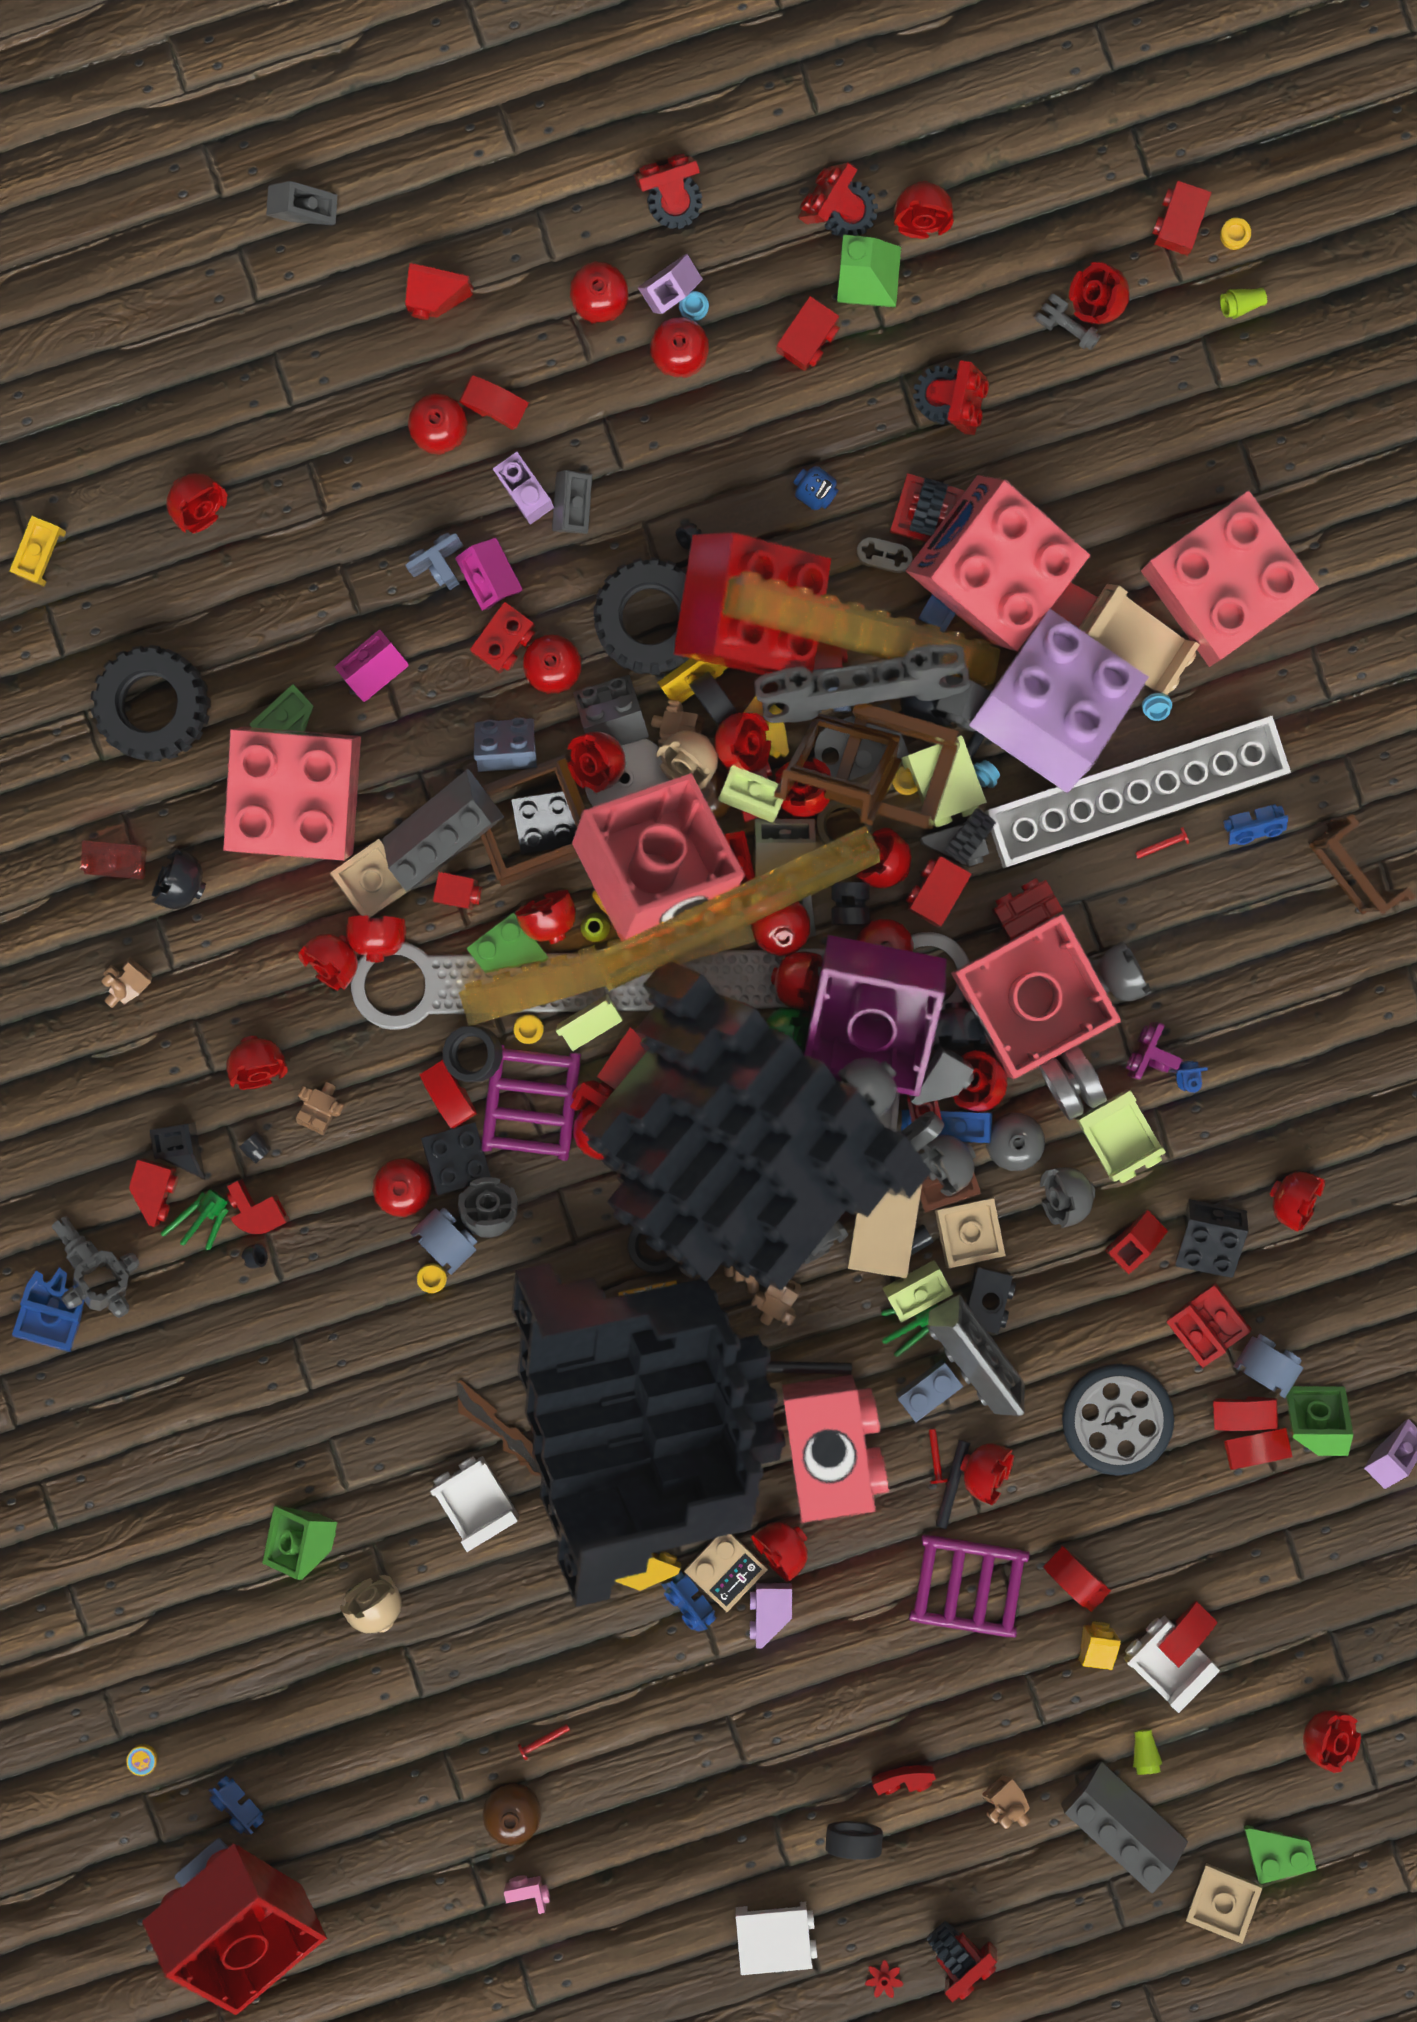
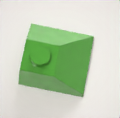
M843 235L837 303L896 308L901 247L874 237Z
M1292 1386L1286 1396L1292 1437L1318 1456H1348L1353 1438V1429L1345 1387Z
M274 1506L262 1563L297 1580H303L332 1551L337 1522L317 1513Z

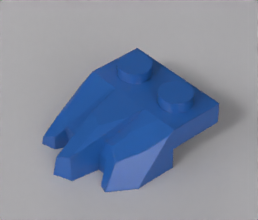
M60 1267L51 1281L47 1283L43 1281V1274L35 1271L26 1285L12 1336L71 1352L80 1325L84 1300H82L81 1305L75 1308L68 1309L62 1301V1296L69 1290L65 1288L67 1273Z

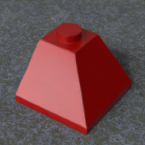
M410 263L405 306L408 312H412L411 316L422 320H429V316L438 318L471 297L474 289L467 275Z

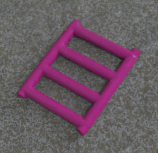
M502 1045L503 1058L500 1068L489 1078L481 1150L488 1152L492 1151V1148L555 1155L562 1161H568L575 1110L570 1108L574 1100L572 1099V1094L578 1086L581 1054L575 1052L570 1053V1056L507 1049L504 1048L505 1045ZM503 1060L568 1068L566 1085L501 1078ZM500 1089L565 1097L563 1114L498 1107ZM496 1119L561 1126L559 1144L494 1136Z
M922 1535V1545L925 1548L914 1611L911 1610L909 1621L1015 1638L1017 1631L1016 1627H1014L1023 1566L1024 1562H1028L1030 1553L1019 1549L933 1535ZM936 1548L954 1551L944 1615L926 1612ZM966 1553L983 1556L973 1619L955 1617ZM995 1558L1012 1560L1002 1624L985 1622Z

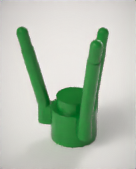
M209 1189L206 1194L202 1192L195 1202L161 1232V1235L166 1236L199 1207L198 1211L201 1214L180 1241V1245L184 1246L206 1217L213 1220L217 1216L205 1246L206 1250H210L223 1218L229 1211L225 1208L228 1201L212 1189Z
M937 1304L916 1314V1320L882 1339V1342L886 1344L919 1325L923 1328L894 1353L895 1357H899L929 1332L927 1328L929 1324V1311L936 1308ZM893 1308L881 1312L882 1316L896 1314Z

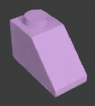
M1409 1419L1404 1421L1374 1450L1364 1467L1384 1489L1409 1476L1416 1464L1417 1427Z

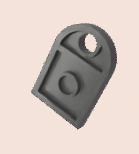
M889 702L876 706L892 711ZM853 715L843 720L854 723L856 717ZM867 723L866 727L900 736L897 758L901 759L909 755L901 733ZM825 728L816 740L814 756L815 759L823 762L822 752L827 748L835 749L839 759L837 763L827 765V767L831 771V775L836 777L850 734ZM862 738L848 781L874 772L888 745Z

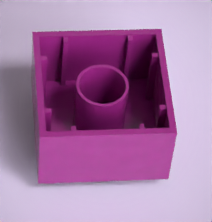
M828 935L803 1054L823 1062L838 1081H842L838 1072L855 1059L863 1057L872 1058L880 1064L886 1061L896 1073L892 1078L897 1085V1093L919 1097L944 997L947 959Z

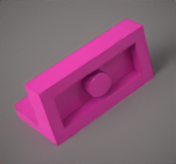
M496 538L472 545L455 558L482 611L491 608L502 599L522 591V587Z
M378 630L339 662L335 668L359 698L365 702L406 669L409 664L385 634Z

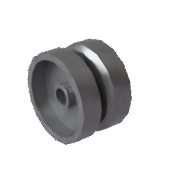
M1077 1045L1061 1054L1066 1070H1064L1056 1058L1039 1066L1047 1086L1069 1121L1083 1114V1105L1078 1096L1079 1094L1085 1103L1092 1108L1107 1101L1094 1068Z

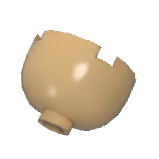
M681 731L671 735L660 746L656 754L657 758L660 756L662 760L660 765L662 772L670 780L692 773L700 790L705 788L717 769V753L711 741L706 736L693 731Z
M380 1575L381 1580L374 1583L369 1578L356 1585L344 1597L346 1604L345 1606L341 1605L340 1609L354 1629L363 1633H382L393 1626L401 1611L402 1602L400 1593L389 1576Z

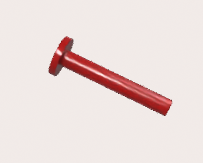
M1180 828L1181 833L1135 852L1137 858H1142L1185 840L1186 844H1189L1190 842L1184 828Z
M930 1429L929 1437L935 1480H930V1484L948 1482V1478L942 1479L936 1429Z
M565 1724L525 1747H522L520 1743L517 1744L524 1760H528L526 1754L570 1731V1728Z

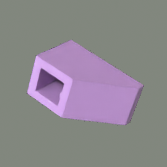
M685 254L644 282L638 289L653 313L663 314L686 298L703 279L688 254Z
M518 452L493 468V471L530 525L554 508L551 499Z
M756 1583V1592H750V1610H756V1621H750V1639H756V1648H763L792 1619V1583Z

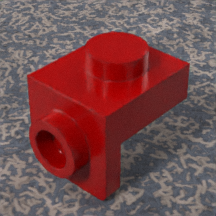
M595 1080L580 1083L572 1094V1099L574 1100L570 1108L575 1111L584 1109L589 1101L601 1107L615 1089L604 1082L598 1083Z

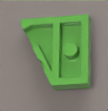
M292 684L250 723V726L253 728L305 731L314 706Z
M514 912L466 948L484 973L499 971L503 968L520 967L523 964L533 962L541 963L549 959L539 944L523 932Z
M1249 1825L1243 1826L1259 1885L1317 1870L1310 1842L1307 1838L1295 1835L1287 1836L1272 1830L1270 1832L1259 1830Z

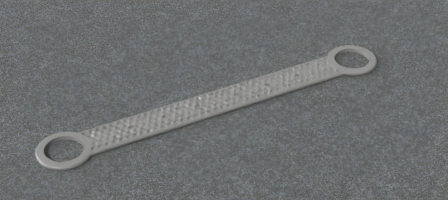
M920 932L911 935L914 949L921 946L940 948L949 954L957 969L970 963L964 950L954 940L945 935L934 932ZM404 942L401 949L394 955L408 957L420 967L425 978V993L421 1002L414 1010L400 1016H392L380 1012L371 1004L365 990L366 976L375 962H367L366 956L362 955L358 960L357 973L351 982L352 997L359 1012L371 1023L392 1030L412 1027L424 1020L429 1014L579 1012L606 994L609 995L618 1011H651L655 1006L649 1001V993L642 985L664 959L702 973L717 993L745 1002L756 1009L789 1008L779 1000L775 991V985L771 983L773 969L775 967L778 968L780 962L787 955L776 956L764 950L546 953L549 959L545 962H533L523 964L520 967L503 968L499 971L484 973L470 954L427 955L419 947ZM800 949L799 951L818 953L822 956L823 960L825 949ZM818 967V976L820 975L821 967ZM956 985L952 995L942 1003L940 1010L945 1009V1004L963 1003L965 1001L958 985Z

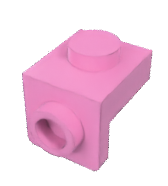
M524 1875L511 1878L505 1884L504 1896L506 1903L535 1898L538 1913H545L546 1903H550V1895L547 1884L542 1885L540 1876L528 1879Z

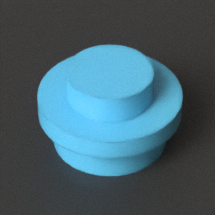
M691 291L686 298L679 302V310L683 317L699 321L708 313L709 303L706 296L701 292Z
M1154 693L1144 699L1142 709L1149 719L1161 721L1169 716L1172 709V701L1168 695Z
M983 760L981 763L973 765L982 787L993 788L997 784L1000 773L992 763Z

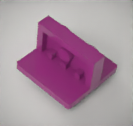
M1151 1022L1149 1026L1145 1025L1138 1038V1041L1141 1042L1140 1048L1137 1053L1132 1052L1126 1064V1069H1129L1127 1076L1140 1080L1147 1065L1168 1073L1169 1069L1178 1070L1183 1059L1155 1047L1165 1026L1164 1024Z

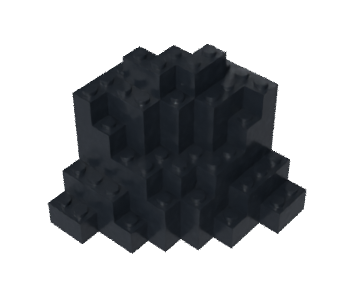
M667 959L660 963L642 985L649 993V1001L655 1006L634 1030L642 1040L640 1042L641 1046L647 1052L582 1129L583 1133L589 1138L587 1144L594 1151L604 1156L602 1161L608 1168L619 1174L617 1179L621 1185L607 1201L614 1210L613 1216L623 1225L630 1223L638 1232L648 1237L646 1243L655 1251L660 1252L664 1250L670 1258L681 1264L679 1269L687 1277L693 1279L696 1276L705 1282L722 1264L726 1268L735 1267L746 1278L753 1276L758 1283L766 1288L771 1285L782 1291L845 1211L853 1215L857 1212L868 1217L887 1192L893 1196L900 1194L910 1199L932 1172L905 1135L885 1127L857 1089L838 1082L823 1062L804 1055L790 1035L770 1028L756 1008L717 993L702 973Z
M550 1263L515 1270L512 1313L521 1331L517 1372L526 1391L525 1415L534 1434L532 1455L541 1475L540 1498L558 1539L557 1563L575 1607L610 1599L611 1588L615 1585V1580L646 1573L648 1560L652 1558V1553L751 1529L753 1516L756 1515V1498L760 1494L759 1482L760 1478L763 1477L762 1465L780 1461L782 1449L785 1447L786 1441L783 1431L781 1429L778 1430L774 1422L775 1405L778 1404V1396L775 1388L770 1387L767 1381L766 1369L767 1364L771 1360L769 1349L766 1345L763 1346L758 1334L739 1338L736 1333L732 1332L729 1326L728 1315L726 1311L721 1310L718 1304L717 1292L715 1289H711L708 1281L705 1282L702 1279L606 1299L604 1290L598 1288L594 1278L562 1284L560 1276L554 1274Z

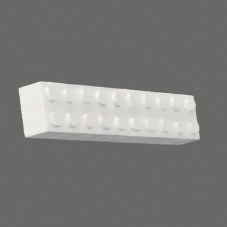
M1269 716L1080 779L1069 793L1056 787L989 809L985 813L996 821L991 833L1002 866L1006 868L1291 773L1273 716Z

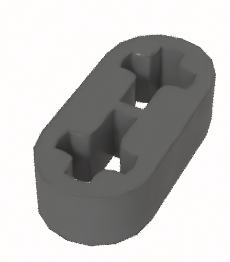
M868 537L863 539L857 547V558L866 566L893 573L905 572L912 562L911 551L907 547L893 542ZM869 544H873L874 550L883 553V556L873 555L871 559H866V553L862 552V548H867ZM901 551L903 552V558L907 559V563L902 562L900 567L894 566L895 561L885 558L886 554L896 556L897 552Z
M929 1111L899 1133L905 1135L916 1151H919L940 1134L944 1127V1122L934 1112Z

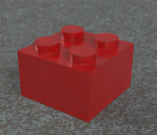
M939 856L935 861L931 859L927 862L920 875L925 879L920 887L916 885L912 888L906 899V902L910 904L907 908L908 911L936 927L943 925L971 876V873Z

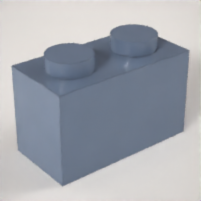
M941 1359L899 1391L896 1396L913 1420L917 1422L960 1390L963 1385L947 1363Z

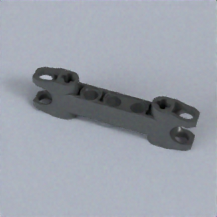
M955 644L916 647L911 649L903 658L812 673L803 667L782 669L763 675L755 681L756 697L758 701L762 702L764 719L771 723L806 721L814 719L821 710L913 695L922 701L942 699L962 693L970 687L963 647ZM954 653L958 656L955 663L942 664V658L946 654ZM959 674L963 677L962 682L958 685H950L946 682L947 676ZM897 677L896 680L887 681L890 678ZM862 682H868L863 686H857ZM767 683H775L779 686L777 692L770 694L763 693L762 688ZM832 687H838L833 691H828ZM777 703L785 704V709L780 714L769 712L772 705Z

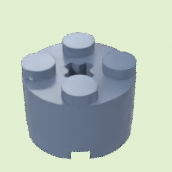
M434 1208L410 1234L415 1237L419 1233L422 1238L418 1242L442 1266L448 1263L450 1267L447 1269V1272L452 1275L476 1251L474 1245L477 1241L465 1229L459 1232L453 1226L457 1220L445 1208H442L440 1211Z
M1259 1334L1257 1338L1252 1336L1233 1367L1239 1370L1243 1365L1246 1367L1243 1373L1274 1392L1277 1387L1282 1389L1279 1395L1286 1398L1303 1370V1367L1299 1365L1302 1360L1288 1350H1285L1283 1354L1274 1349L1276 1344L1262 1334Z

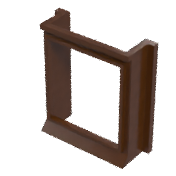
M866 703L855 705L853 709V714L856 717L855 724L867 726L868 723L942 746L920 814L886 803H882L877 813L878 815L924 829L928 827L932 829L960 747L958 740L959 731ZM853 735L849 736L836 778L849 780L862 738ZM830 790L825 792L824 798L859 809L863 808L864 800Z
M819 713L812 720L787 769L783 770V777L774 792V797L785 800L794 782H802L864 800L860 822L872 825L902 764V759L897 758L900 736ZM819 726L888 745L868 786L802 768L816 743Z
M565 754L538 764L537 768H528L482 786L488 796H492L555 771L577 828L583 811L586 810L575 780L569 771L568 760ZM491 828L481 836L501 886L579 857L573 844H569L506 869Z
M1353 814L1330 820L1326 823L1329 829L1309 844L1310 848L1362 915L1374 911H1380L1383 915L1397 903L1411 901L1416 897L1409 887L1385 890L1379 895L1338 842L1359 825ZM1331 847L1371 901L1367 905H1364L1324 853L1323 848Z

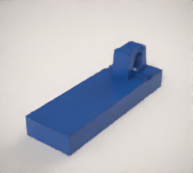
M909 1109L902 1110L901 1131L912 1123ZM940 1111L944 1127L938 1136L952 1135L962 1142L991 1143L992 1113Z

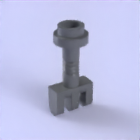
M1052 293L1048 299L1057 307L1053 308L1049 304L1044 303L1041 309L1049 317L1047 318L1038 312L1034 319L1050 331L1058 323L1081 340L1079 343L1081 348L1092 350L1101 337L1097 333L1098 329L1092 326L1087 330L1064 314L1068 308V303Z

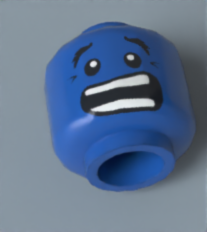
M818 466L811 467L809 471L803 468L793 482L797 486L795 497L812 510H819L821 508L826 510L839 491L835 488L837 480Z

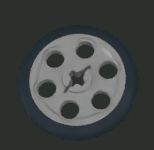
M1126 1364L1104 1365L1088 1372L1070 1390L1063 1409V1431L1070 1449L1089 1468L1103 1474L1116 1476L1133 1474L1149 1467L1166 1450L1173 1434V1405L1167 1391L1159 1380L1147 1371ZM1108 1383H1115L1119 1387V1394L1114 1399H1107L1103 1395V1388ZM1137 1391H1144L1148 1397L1147 1403L1142 1407H1135L1131 1401L1132 1395ZM1089 1403L1096 1405L1098 1408L1097 1416L1091 1420H1087L1082 1416V1408ZM1119 1412L1121 1416L1128 1417L1122 1421L1121 1427H1117L1115 1423H1110L1115 1418L1114 1413ZM1146 1419L1153 1421L1155 1424L1154 1432L1148 1436H1144L1139 1432L1140 1423ZM1095 1432H1100L1105 1436V1443L1100 1448H1093L1089 1444V1437ZM1129 1440L1133 1443L1134 1450L1129 1456H1121L1118 1453L1117 1447L1121 1441Z

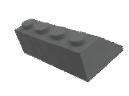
M469 769L464 771L383 838L388 869L406 892L425 882L504 818L503 814Z
M960 1294L930 1310L929 1324L927 1325L930 1335L935 1340L939 1339L944 1346L948 1359L951 1362L955 1361L963 1379L968 1384L972 1383L977 1390L981 1403L984 1406L988 1405L994 1414L1013 1416L1024 1414L1025 1382Z
M1102 1761L1091 1770L1061 1803L1064 1813L1152 1894L1173 1872L1188 1843L1176 1829Z

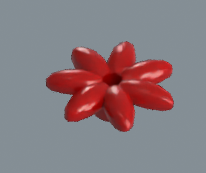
M886 1960L882 1961L880 1970L869 1966V1972L873 1978L866 1980L865 1985L870 1987L876 1986L874 1990L875 1998L879 1997L883 1991L890 1998H893L894 1991L892 1986H903V1982L895 1978L900 1972V1967L889 1970Z

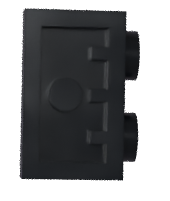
M1189 1199L1186 1207L1187 1226L1176 1258V1266L1232 1278L1248 1234L1247 1211Z

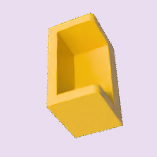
M31 516L10 572L45 586L46 581L42 579L58 537H65L66 531L56 525Z

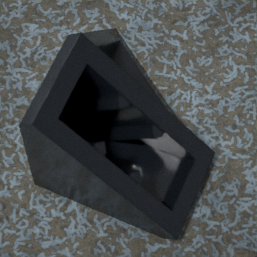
M195 1122L149 1130L154 1159H162L205 1180Z

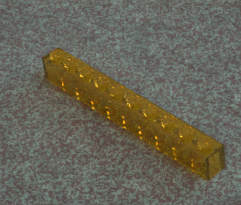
M742 572V576L729 578L723 610L724 615L885 660L903 658L911 649L916 647L955 644L963 647L965 667L968 668L970 681L979 685L995 683L1001 649L991 647L990 642L987 640L972 639L970 641L965 639V634L949 631L946 634L940 632L941 628L935 625L923 624V627L915 625L916 620L911 618H891L890 613L887 611L872 610L870 612L864 610L865 606L859 603L847 602V605L838 603V597L831 595L814 596L812 595L813 590L802 587H795V590L786 588V582L779 580L762 581L760 580V575L751 572ZM948 653L943 656L942 664L955 663L958 656L954 653ZM959 674L951 675L963 679V677Z
M864 826L593 955L596 967L608 991H611L879 863V850L868 828Z
M738 903L721 909L722 914L713 917L707 914L693 919L692 923L680 924L625 945L618 938L606 942L608 948L596 951L595 946L578 950V957L568 959L567 954L549 959L551 965L539 968L538 963L521 967L522 973L514 976L510 975V971L492 976L494 981L482 985L481 980L464 984L465 990L460 991L459 995L468 1026L477 1025L652 973L664 959L677 964H683L753 943L755 939L746 908L739 909Z

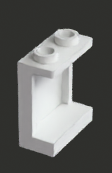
M474 1456L466 1459L458 1465L460 1470L452 1475L449 1472L440 1475L433 1480L435 1485L430 1490L433 1496L436 1495L462 1538L461 1543L467 1552L516 1523L520 1517L483 1456L477 1460Z
M1164 1615L1161 1619H1154L1146 1628L1147 1633L1140 1641L1136 1639L1126 1648L1125 1652L1127 1654L1124 1656V1659L1130 1667H1133L1168 1701L1170 1706L1180 1713L1220 1670L1199 1648L1178 1668L1156 1645L1175 1626Z
M800 1902V1907L748 1911L747 1906L736 1907L741 1975L812 1969L811 1959L817 1958L816 1940L809 1939V1929H814L813 1910L807 1911L806 1902Z

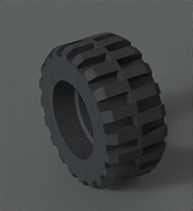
M650 557V560L639 558L633 560L631 564L619 566L613 575L610 574L604 580L605 584L602 589L599 588L596 596L597 600L593 612L594 625L605 652L618 665L625 669L633 670L634 673L638 674L651 673V675H660L661 672H671L677 669L679 665L691 659L674 655L678 625L674 633L667 640L658 644H643L633 639L623 624V610L627 601L635 593L645 589H657L668 594L676 603L680 617L687 570L677 567L676 563L669 560L664 562L654 557Z
M149 645V647L134 646L131 651L126 652L123 650L117 653V659L113 662L108 660L103 666L105 671L102 675L97 674L94 681L97 683L96 691H91V700L94 701V707L91 708L92 717L96 718L98 722L96 727L100 734L106 737V741L112 747L117 748L128 756L152 762L161 761V759L165 758L173 759L178 757V753L182 751L187 752L192 748L191 743L195 739L199 740L203 735L201 729L204 724H208L210 717L207 715V708H211L210 698L207 697L206 693L208 687L206 682L202 680L198 669L176 652L155 645ZM146 676H158L166 679L177 693L178 705L176 713L170 723L158 731L149 732L136 728L130 723L125 713V699L129 689L135 682Z

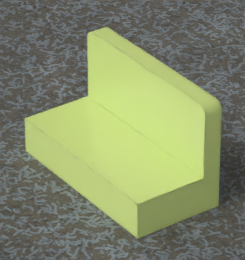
M732 765L718 801L773 823L783 799L774 797L778 783Z
M606 994L557 1024L556 1032L559 1036L562 1035L571 1050L574 1051L622 1022L623 1017L609 995Z
M935 1260L907 1274V1278H900L883 1288L901 1322L953 1295Z

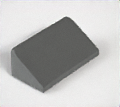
M570 470L556 473L553 531L588 534L592 474Z

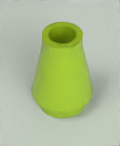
M1262 287L1257 289H1228L1225 294L1220 296L1221 310L1226 318L1232 317L1236 319L1267 304V295Z
M601 913L586 915L581 922L582 935L591 942L604 940L610 932L608 919ZM597 921L600 924V929L598 932L593 933L589 929V925Z
M1152 1730L1134 1731L1133 1767L1136 1768L1137 1775L1161 1772L1160 1765L1163 1763L1156 1747Z

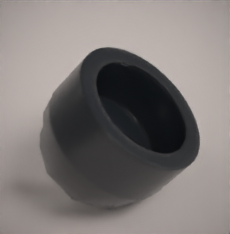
M687 523L676 530V538L685 549L691 548L693 535L702 534L700 529H696V524Z
M261 1244L246 1247L241 1256L245 1261L244 1265L251 1269L263 1267L268 1261L267 1251Z

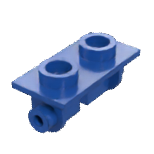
M1275 804L1255 809L1254 813L1257 820L1252 821L1249 811L1231 815L1228 817V820H1224L1225 830L1229 832L1228 844L1245 845L1259 837L1278 836L1287 829L1288 815L1284 814L1282 806H1276Z
M1184 1061L1181 1062L1178 1070L1169 1069V1072L1176 1073L1179 1089L1195 1093L1202 1087L1201 1071L1207 1070V1067L1199 1066L1198 1062Z
M679 1571V1574L672 1577L673 1581L661 1584L665 1589L664 1595L673 1606L677 1605L683 1613L682 1619L691 1630L695 1629L696 1632L708 1629L704 1622L709 1625L716 1620L715 1610L703 1595L695 1601L691 1598L699 1589L687 1574Z
M224 1776L217 1783L220 1787L218 1790L216 1788L208 1790L213 1795L210 1801L220 1812L224 1809L232 1817L229 1823L239 1834L245 1832L246 1835H251L253 1831L249 1827L251 1825L255 1828L260 1826L264 1822L262 1818L263 1813L249 1798L240 1806L237 1801L245 1793L233 1778L229 1779L227 1776Z

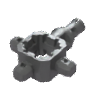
M67 1216L61 1218L62 1223L57 1220L52 1225V1229L55 1230L66 1246L64 1249L68 1254L66 1258L75 1269L73 1281L75 1288L71 1287L62 1296V1301L68 1309L75 1308L81 1305L82 1300H84L89 1309L101 1311L109 1306V1310L114 1316L121 1318L129 1312V1304L124 1296L128 1286V1274H131L138 1268L140 1263L134 1253H128L120 1257L118 1262L112 1252L102 1250L98 1252L91 1241H87L84 1236H80ZM105 1266L107 1270H111L113 1276L119 1281L118 1286L109 1289L104 1295L101 1293L96 1295L95 1292H91L89 1286L83 1280L84 1275L95 1271L97 1267L102 1268Z

